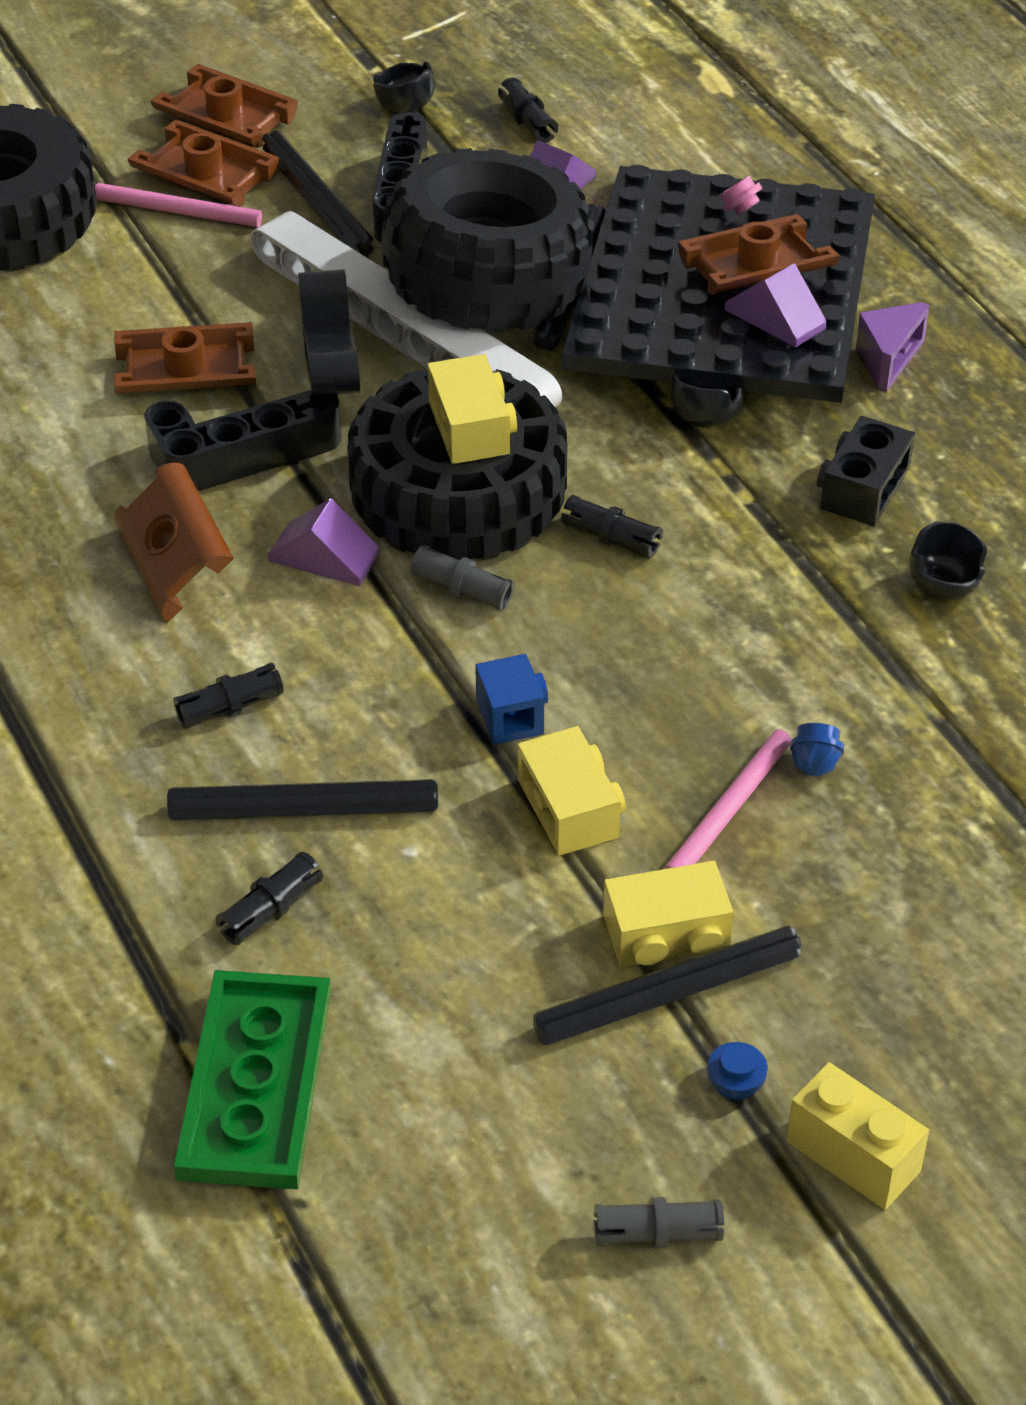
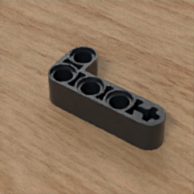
M403 112L396 114L390 119L372 196L374 237L380 243L382 241L387 196H392L393 187L401 179V175L405 170L415 163L421 164L422 160L428 157L427 122L418 113Z
M345 269L298 273L304 349L312 397L360 393L359 364L349 320Z
M311 390L195 424L188 410L176 401L166 400L154 403L146 409L144 414L149 454L156 468L168 463L183 464L198 491L336 449L342 439L338 396L312 397Z

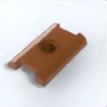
M196 64L187 72L188 87L174 97L161 92L151 100V105L156 110L256 148L264 145L262 137L265 133L268 134L280 123L289 125L296 114L298 100L201 64Z
M176 119L164 128L166 144L152 155L139 149L128 158V163L133 168L238 207L245 204L244 195L261 180L270 182L273 179L279 164L278 156Z
M798 214L764 222H751L742 227L678 241L679 255L686 269L695 267L708 281L707 292L711 295L755 285L794 263L800 273L834 266L838 263L840 256L831 246L814 249L806 241L807 223Z
M252 322L114 331L116 359L125 360V373H114L116 394L256 385L255 364L246 365L245 352L254 351Z
M168 463L158 467L154 471L157 478L127 508L120 505L114 515L115 524L166 623L183 609L176 594L205 566L219 574L234 559L185 466L180 463Z

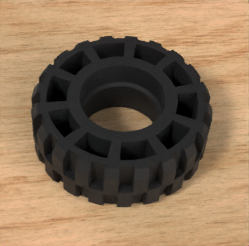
M9 104V106H0V270L10 269L15 271L25 269V266L30 264L44 263L51 260L53 255L59 252L64 253L74 245L76 238H81L88 229L96 212L97 201L91 154L82 135L68 121L60 116H52L47 110L37 107L35 109L25 108L24 105Z
M418 369L404 374L403 378L396 382L392 380L379 388L375 397L370 396L364 402L348 431L349 486L352 503L356 512L379 538L385 537L390 546L402 552L408 550L416 553L420 546L426 545L430 549L458 560L466 557L469 559L482 558L483 561L496 558L501 552L509 549L513 552L525 546L533 535L538 537L550 525L552 518L558 514L564 503L565 491L567 489V430L564 421L558 415V410L545 395L540 396L537 388L526 380L519 381L513 378L511 373L499 369L492 371L493 373L500 372L505 391L504 402L505 404L512 403L516 413L517 432L510 433V454L473 460L476 462L469 464H444L439 462L450 460L429 404L428 370L420 372Z

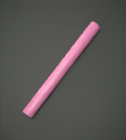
M97 183L95 186L96 200L257 228L260 227L262 222L261 210Z
M777 729L770 735L664 869L696 864L788 749L791 737L787 732Z

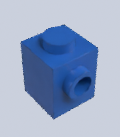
M527 654L475 664L476 702L493 745L544 734V705L548 703L547 685L541 672L534 673Z

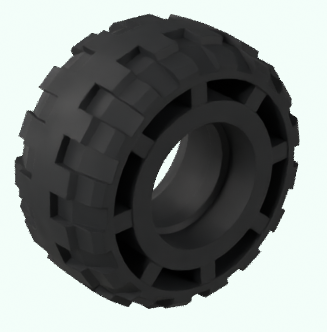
M472 148L455 149L452 153H437L428 156L422 160L421 164L415 163L402 173L401 179L393 187L392 196H387L382 228L381 258L383 268L388 269L389 279L395 286L396 293L408 305L414 304L417 306V311L433 320L437 318L449 322L450 326L467 330L468 327L486 329V332H504L505 329L512 328L524 330L540 325V321H551L564 313L566 307L573 303L577 292L583 290L591 261L594 221L590 219L591 210L585 202V195L575 182H569V177L556 167H548L542 164L539 159L524 154L522 156L509 154L505 150L489 149L488 151L472 150Z

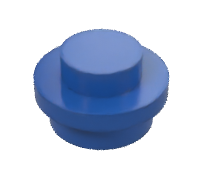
M730 1042L716 1048L709 1057L707 1068L708 1077L718 1093L732 1100H743L753 1096L764 1085L768 1071L764 1055L754 1046L742 1042Z

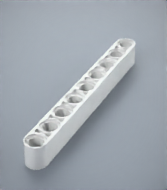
M287 211L252 231L250 241L257 257L264 264L298 286V273L345 269L349 319L426 369H428V363L486 354L492 371L499 369L511 373L513 378L519 381L526 380L537 388L540 396L545 395L555 408L562 402V391L559 383L548 371L479 328L468 327V330L450 326L449 322L438 318L433 320L417 311V306L414 304L408 305L396 293L395 286L390 282L387 270L298 214Z

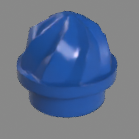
M805 723L799 725L796 737L790 741V750L792 751L796 767L812 777L822 776L834 771L837 761L844 754V744L839 741L840 730L835 726L824 723Z

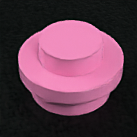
M747 176L720 194L721 199L725 203L722 206L725 213L734 209L736 214L739 215L760 200L756 193L762 189L760 183L754 184L751 177Z

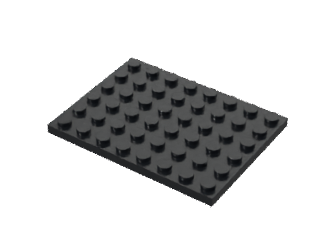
M644 165L620 166L590 261L587 281L581 291L562 352L561 370L672 383L673 374H678L679 380L688 385L736 391L739 387L745 392L842 403L875 194L864 193L856 188L837 190L821 188L811 183L791 185L778 183L772 179L753 180L754 184L759 182L762 186V189L756 193L760 201L737 215L734 209L725 213L722 208L725 203L721 199L720 194L742 179H736L728 174H717L714 176L692 174L690 171L683 169L663 171L650 169ZM798 214L807 223L806 241L814 249L831 246L840 255L838 263L834 266L801 273L826 319V329L794 347L725 310V302L754 285L714 295L707 292L708 281L695 267L688 269L684 267L679 255L678 241L742 227L751 222H764Z

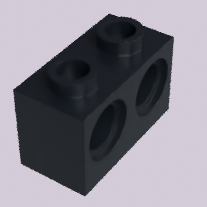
M861 415L850 432L844 431L840 436L832 461L826 459L820 468L817 478V487L822 488L820 509L875 527L910 470L915 432Z

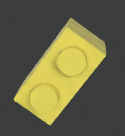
M486 354L428 363L429 404L451 463L455 464L510 454V433L517 432L516 413L512 403L505 404L502 376L500 372H492Z
M579 726L518 743V781L558 856L619 838L620 814L626 812L623 792L617 782L610 783L604 772V762L598 747L595 744H588Z
M715 860L605 879L603 917L620 968L639 964L653 965L662 960L695 954L703 955L731 945L734 911Z
M828 1062L792 1099L786 1142L877 1206L886 1210L921 1172L930 1129Z

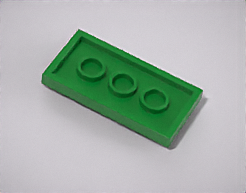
M214 970L174 1163L176 1181L299 1189L331 997L330 978Z

